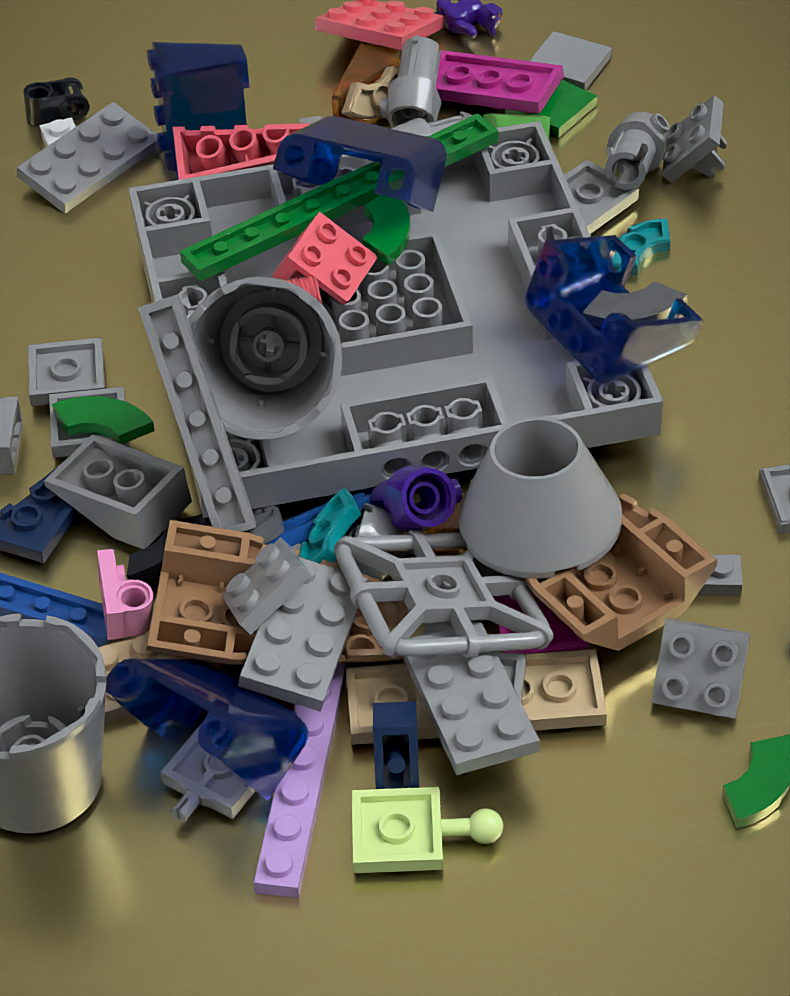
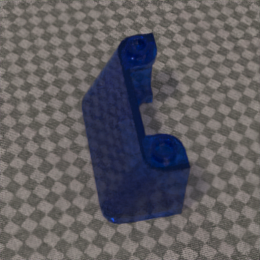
M124 659L117 663L106 677V694L147 729L161 737L167 732L165 729L167 726L179 723L190 728L201 711L207 714L198 731L200 746L239 777L247 788L267 801L308 740L309 730L307 725L294 712L261 693L239 687L238 680L202 660Z

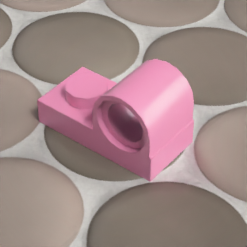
M114 549L98 550V580L107 639H121L146 633L150 630L153 614V591L151 587L140 580H126L124 565H116Z

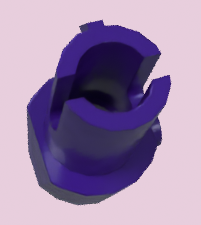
M406 466L396 470L389 479L380 482L373 489L370 502L383 500L384 510L391 514L393 525L403 530V532H409L410 530H421L424 532L444 523L453 514L455 504L460 503L462 500V490L457 479L450 480L440 470L425 466ZM414 493H418L420 495V502L414 503Z

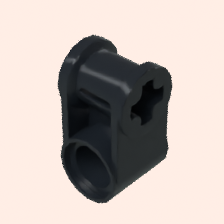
M73 77L49 82H34L27 85L23 90L26 120L33 126L39 127L54 120H63L71 117L73 121L84 118L90 109L88 99L83 95L84 88L82 83ZM69 86L72 87L73 94L70 93ZM71 104L74 105L75 112L72 111Z

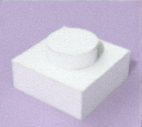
M72 117L40 125L41 136L46 147L76 126Z

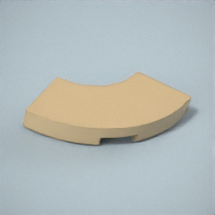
M394 66L386 67L381 78L370 85L360 82L351 83L342 114L361 120L382 117L380 112L381 98L388 97V85L391 81L398 78L399 69Z

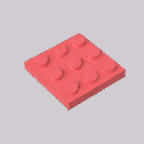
M353 0L344 2L342 6L329 9L327 13L316 17L315 31L402 50L404 42L416 35L427 37L443 29L445 16L435 14L433 9L427 7L408 8L405 7V3L400 1H388L385 3L377 0Z

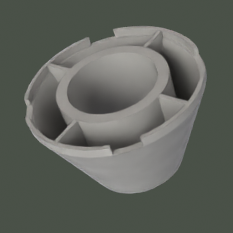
M536 417L515 421L502 428L495 435L460 505L458 523L459 531L467 543V549L484 565L501 573L516 577L551 578L555 577V571L577 566L579 571L602 558L612 548L620 534L622 508L618 495L578 433L561 421Z

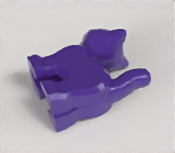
M437 0L435 14L445 16L444 26L448 31L456 34H465L469 38H475L477 30L474 25L479 23L491 36H495V28L499 26L503 13L502 9L496 4H482L480 0H458L459 2L451 3V0Z

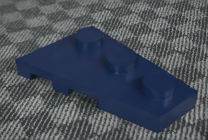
M53 471L30 487V494L15 506L9 503L0 510V550L45 563L79 514V511L45 486L44 480Z

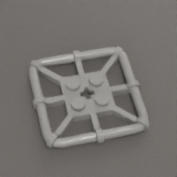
M410 530L407 535L344 536L334 545L337 562L351 589L350 599L353 605L361 610L375 640L383 648V654L395 658L397 655L427 656L462 653L464 657H476L479 652L533 648L544 649L553 639L552 629L531 593L532 590L525 578L501 573L502 576L481 577L475 566L479 560L469 550L461 556H435L433 550L467 548V543L460 532L423 534L421 530ZM408 551L409 554L415 555L416 558H397L386 552ZM356 561L392 576L394 581L365 582ZM509 595L512 600L518 602L523 613L496 602L492 596ZM404 601L409 613L390 632L376 602ZM488 619L516 633L478 635L471 621ZM450 621L457 634L455 637L408 639L422 623L432 624Z

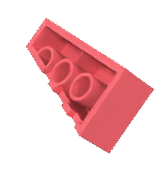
M310 123L266 124L262 129H250L248 125H235L234 129L216 130L215 126H201L200 130H186L185 127H173L179 180L320 157L319 146Z

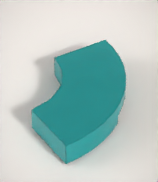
M664 218L641 222L627 228V233L618 239H612L605 249L602 260L608 276L638 275L639 266L647 257L655 253L670 251L671 241L668 220Z
M345 488L335 494L314 519L312 524L314 527L309 534V542H302L299 557L321 564L322 560L331 563L337 561L334 553L335 543L345 535L352 523L361 515L354 497Z

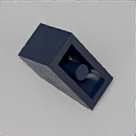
M416 701L373 703L376 789L419 788Z

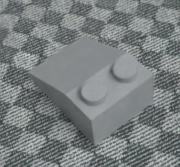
M94 434L44 480L45 486L110 536L141 549L148 547L169 526L170 520H175L192 502L183 466Z

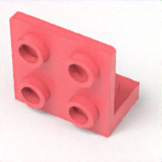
M318 212L300 234L271 277L287 281L290 277L298 279L302 274L308 277L314 275L320 288L345 305L376 261L377 256L321 212Z

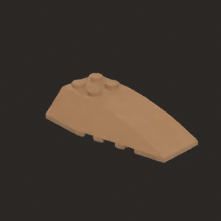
M624 493L618 496L622 508L620 534L615 544L602 558L579 571L577 566L555 571V577L525 578L532 592L582 640L617 651L663 626L666 618L675 619L684 614L717 566V559L665 514L655 509L648 512L638 507L637 500Z
M170 520L146 651L230 665L245 664L259 627L250 635L239 625L222 595L226 592V587L232 578L239 573H245L256 562L259 552L267 546L264 544L265 538L252 533ZM293 549L299 557L300 551ZM326 560L321 562L322 565L338 569L337 564ZM362 574L363 577L368 578L367 582H384ZM404 601L376 602L390 632L408 614V608ZM358 609L338 664L403 659L399 655L392 658L383 654V648L375 640L361 610Z

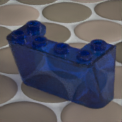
M152 42V49L146 50L149 68L151 71L154 70V78H150L151 90L154 99L158 98L159 105L153 106L156 124L162 127V132L157 133L160 152L164 153L167 172H173L176 180H179L173 127H185L186 130H200L201 126H215L216 130L234 129L235 125H247L244 89L250 88L247 57L241 44Z
M326 116L286 136L278 147L273 170L300 182L319 186L335 179L342 155L382 163L375 194L403 200L416 209L429 212L434 211L447 159L445 146L437 139L337 116ZM402 169L405 172L402 189L393 190L389 186L388 177L394 170Z
M616 235L545 240L525 294L526 305L532 315L596 381L606 384L693 344L703 319L681 298L674 300L667 319L633 322L626 314L617 312L609 314L600 328L592 326L583 316V311L602 290L612 293H630L625 288V284L636 255ZM616 251L621 257V268L619 271L615 270L612 260Z

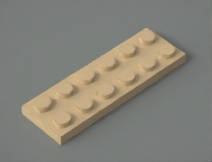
M596 649L526 654L522 706L534 730L607 725V708ZM406 664L346 668L352 745L374 743L373 703L416 701L418 739L439 738Z

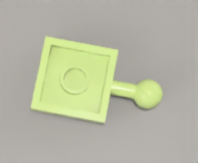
M439 787L352 790L354 873L443 870L442 837L471 836L478 843L490 844L495 842L503 832V821L500 815L492 809H479L470 818L441 819Z

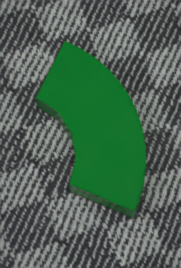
M390 189L364 205V214L372 222L373 226L371 231L362 238V244L376 254L377 259L386 265L395 261L405 250L410 234L409 210L402 198Z
M84 396L61 400L52 404L55 416L69 436L81 433H97L109 436L119 444H124L155 431L154 422L145 412L119 399L102 396Z
M790 734L750 742L749 753L751 763L749 769L739 779L723 785L722 795L736 829L753 824L768 816L780 805V801L790 788Z

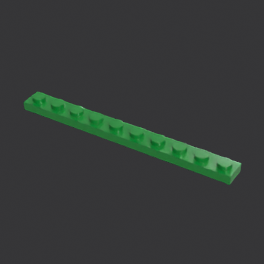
M477 113L180 250L181 263L201 282L299 236L318 212L333 220L369 203L390 189L395 191L497 143L499 131Z

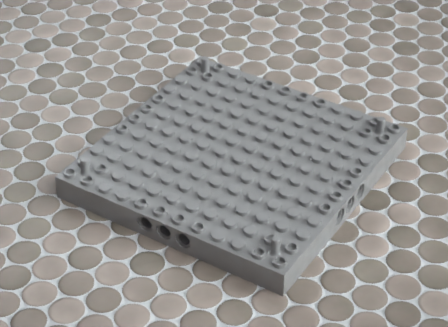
M540 121L496 128L499 131L497 143L395 190L394 192L402 198L410 214L409 242L405 250L389 265L376 259L351 299L345 305L319 287L321 304L325 307L336 325L342 346V371L332 400L326 409L312 422L301 428V430L284 437L264 440L249 439L225 431L251 509L337 494L343 488L349 492L376 487L380 482L389 479L396 470L406 466L431 467L445 474L479 468L495 435L505 426L526 418L541 417L561 421L578 433L587 448L661 435L663 399L630 325L629 329L618 330L600 328L582 322L583 311L602 290L612 293L616 292ZM414 142L129 188L133 223L152 302L179 294L187 319L189 320L198 305L209 294L223 285L248 277H271L299 236L201 282L181 263L180 250ZM364 205L331 220L361 244L362 238L371 231L373 226L372 222L364 214ZM267 335L265 340L260 339L261 343L267 345V351L272 352L275 346H280V343L274 341L273 335ZM191 465L202 516L206 518L209 515Z

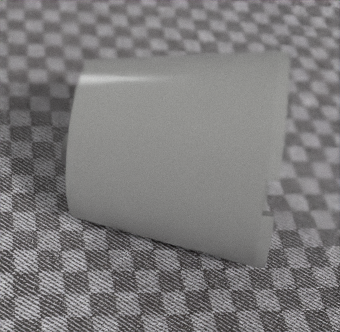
M272 277L238 279L223 285L209 294L190 316L188 322L225 431L249 439L264 440L284 437L301 430V428L312 422L326 409L332 400L342 371L343 356L340 336L336 325L325 307L303 288L291 282ZM267 335H273L274 341L280 343V346H275L272 352L267 351V345L260 342V339L265 340Z
M21 614L0 616V828L18 833H41L70 823L92 804L101 785L106 702L104 660L99 648L90 636L74 624L57 617L47 615L46 620L22 619Z

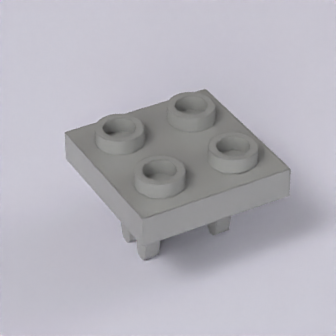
M715 95L705 103H698L688 117L680 123H674L667 131L662 176L669 182L673 183L690 168L710 178L715 176V169L713 167L719 170L725 168V162L717 154L718 149L716 148L718 146L722 149L727 147V141L721 135L724 102Z
M666 618L651 703L736 719L751 633Z

